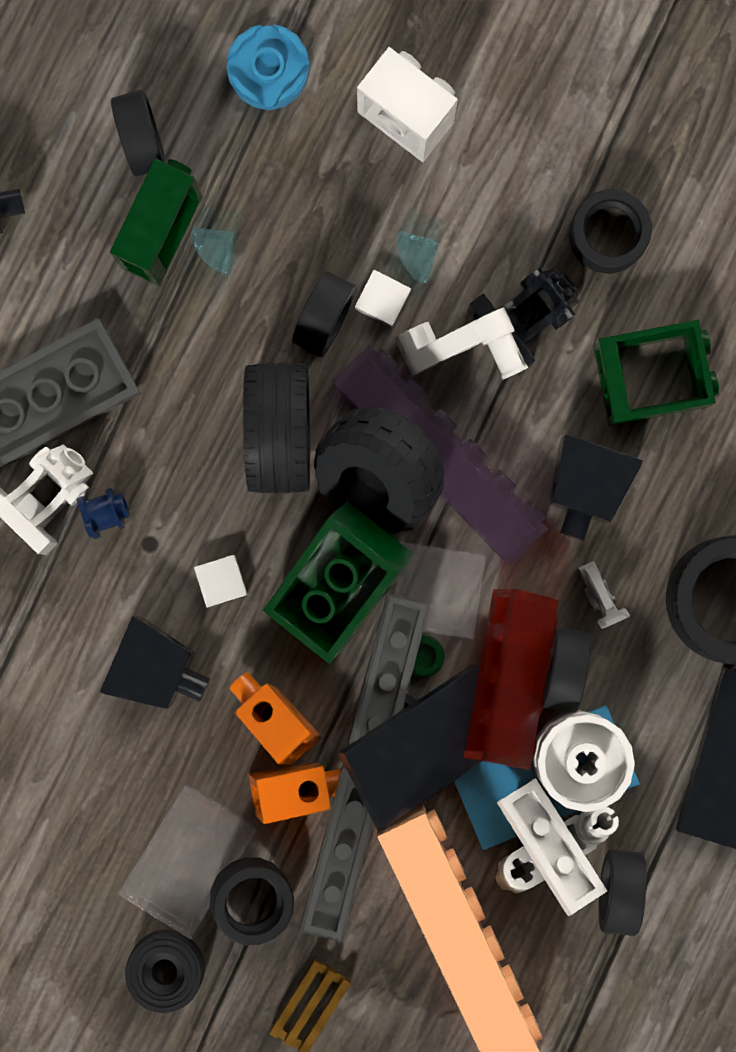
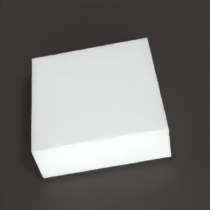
M373 270L355 305V310L392 328L411 292V288Z
M236 555L194 567L206 608L248 595Z

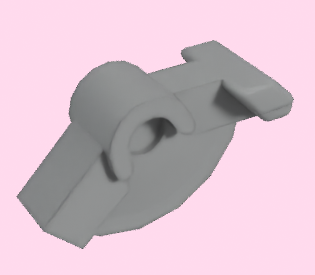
M594 561L577 569L586 587L584 591L594 611L600 609L604 616L597 621L601 629L630 617L626 608L618 610L614 605L616 599L611 595L607 582L602 579Z

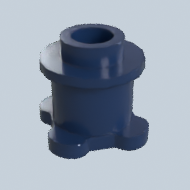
M109 488L106 490V494L89 500L88 498L84 499L82 496L76 499L89 538L101 537L100 531L118 526L120 529L125 528L124 519L130 517V512L122 493L116 495L113 489Z

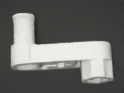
M504 307L439 339H436L429 322L411 328L394 338L412 376L481 343L483 346L488 344L503 380L528 368L511 334L515 330Z
M606 807L574 815L564 821L575 841L582 848L584 855L595 850L597 845L604 842L610 834L617 830L619 825L618 816L613 819L610 817L611 814L615 813L614 810ZM598 822L600 827L594 829L593 825L597 824ZM524 846L504 857L498 863V872L495 876L497 884L502 890H510L516 894L526 891L545 880ZM522 865L526 874L514 880L510 870Z

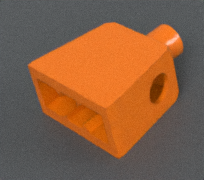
M249 672L241 675L230 686V691L243 704L236 710L235 714L278 764L292 766L322 738L319 732L276 686L266 683L261 687ZM268 706H271L273 713L271 718L266 721L263 713Z
M311 762L249 773L255 816L263 824L331 809L329 797L335 794L341 768L324 771L323 765ZM310 781L311 788L308 794L299 796L300 785L303 782Z

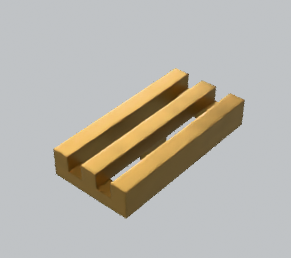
M315 958L273 1024L269 1034L275 1038H281L284 1040V1044L289 1047H295L298 1049V1052H309L349 988L351 980ZM318 971L325 975L292 1029L290 1031L283 1028ZM332 981L338 983V986L308 1034L302 1040L298 1035Z

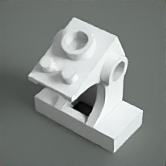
M64 444L51 450L48 447L40 450L29 463L34 471L13 492L7 494L0 487V518L34 551L42 555H47L58 544L43 528L67 503L73 506L77 503V498L86 495L90 488L85 483L94 474L85 465L83 457L75 450L67 448ZM49 476L61 490L52 502L45 507L31 493Z

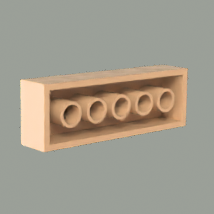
M421 803L384 830L377 828L379 842L479 1051L540 1052L536 1042L542 1040L543 1036L538 1028L537 1021L528 1003L522 1006L518 1003V1001L524 999L520 986L510 965L501 967L499 963L505 957L491 925L485 928L481 926L480 921L486 919L482 911L483 909L472 886L464 890L461 881L467 879L464 869L454 848L446 851L442 844V841L448 838L435 809L427 812L424 804Z

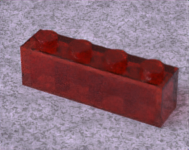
M493 589L464 754L465 759L530 770L532 758L537 747L535 738L539 716L543 710L545 679L551 664L550 649L553 631L558 622V599L520 589Z

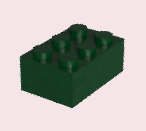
M347 501L329 516L263 611L328 664H331L350 643L414 558L415 554Z

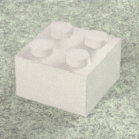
M388 47L357 87L358 113L421 162H424L454 124L458 99L454 97L455 91L444 80L438 77L432 80L420 71L421 65L405 51H401L398 54Z

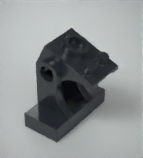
M538 268L520 283L524 291L501 307L505 308L515 331L511 334L528 368L536 360L524 345L550 325L555 330H558L576 315L572 308L579 303V300L575 297V293L578 290L573 281L563 271L558 273L554 269L542 271ZM483 293L469 304L467 311L474 320H477L496 311V308ZM532 298L545 317L526 330L513 312ZM525 369V370H523V371L517 373V375H518V376L521 375V374H522L523 372H525L527 369Z

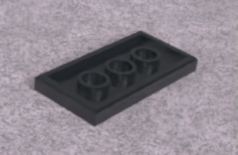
M472 664L339 751L338 754L375 827L384 830L513 741L515 736L479 664Z
M722 668L675 830L736 849V671Z

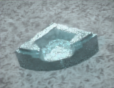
M192 227L193 243L200 258L214 271L231 276L235 233Z
M399 231L397 250L403 266L415 280L427 285L439 242Z

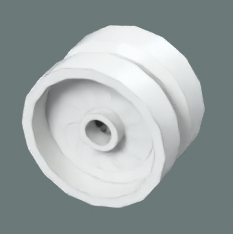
M578 710L576 713H561L544 725L535 739L532 752L536 777L545 791L566 808L583 812L604 809L619 800L631 784L635 766L632 746L621 729L598 714ZM580 752H583L585 755H588V761L584 766L578 767L579 762L575 757Z

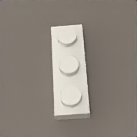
M536 778L497 802L567 916L574 914L607 892Z

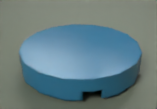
M272 24L273 26L263 27L262 25L253 26L238 35L230 47L227 57L228 77L235 93L241 100L252 107L266 110L285 107L296 100L307 85L310 71L307 50L299 37L284 26Z

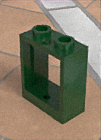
M154 158L109 253L123 270L160 287L203 197L196 183L197 181L191 175L192 170L189 167L173 159H169L166 164Z
M699 320L599 338L593 344L609 426L704 409L716 403L715 396L719 395L718 378L715 371H709L706 356L711 353L710 338L706 329L701 330ZM683 338L695 398L630 410L618 351Z

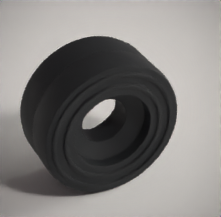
M168 929L152 932L142 938L129 955L125 967L127 988L133 999L145 1009L158 1013L177 1011L189 1004L198 993L205 973L204 957L195 941L182 932ZM162 959L172 961L177 968V977L170 982L158 980L153 972L154 964Z

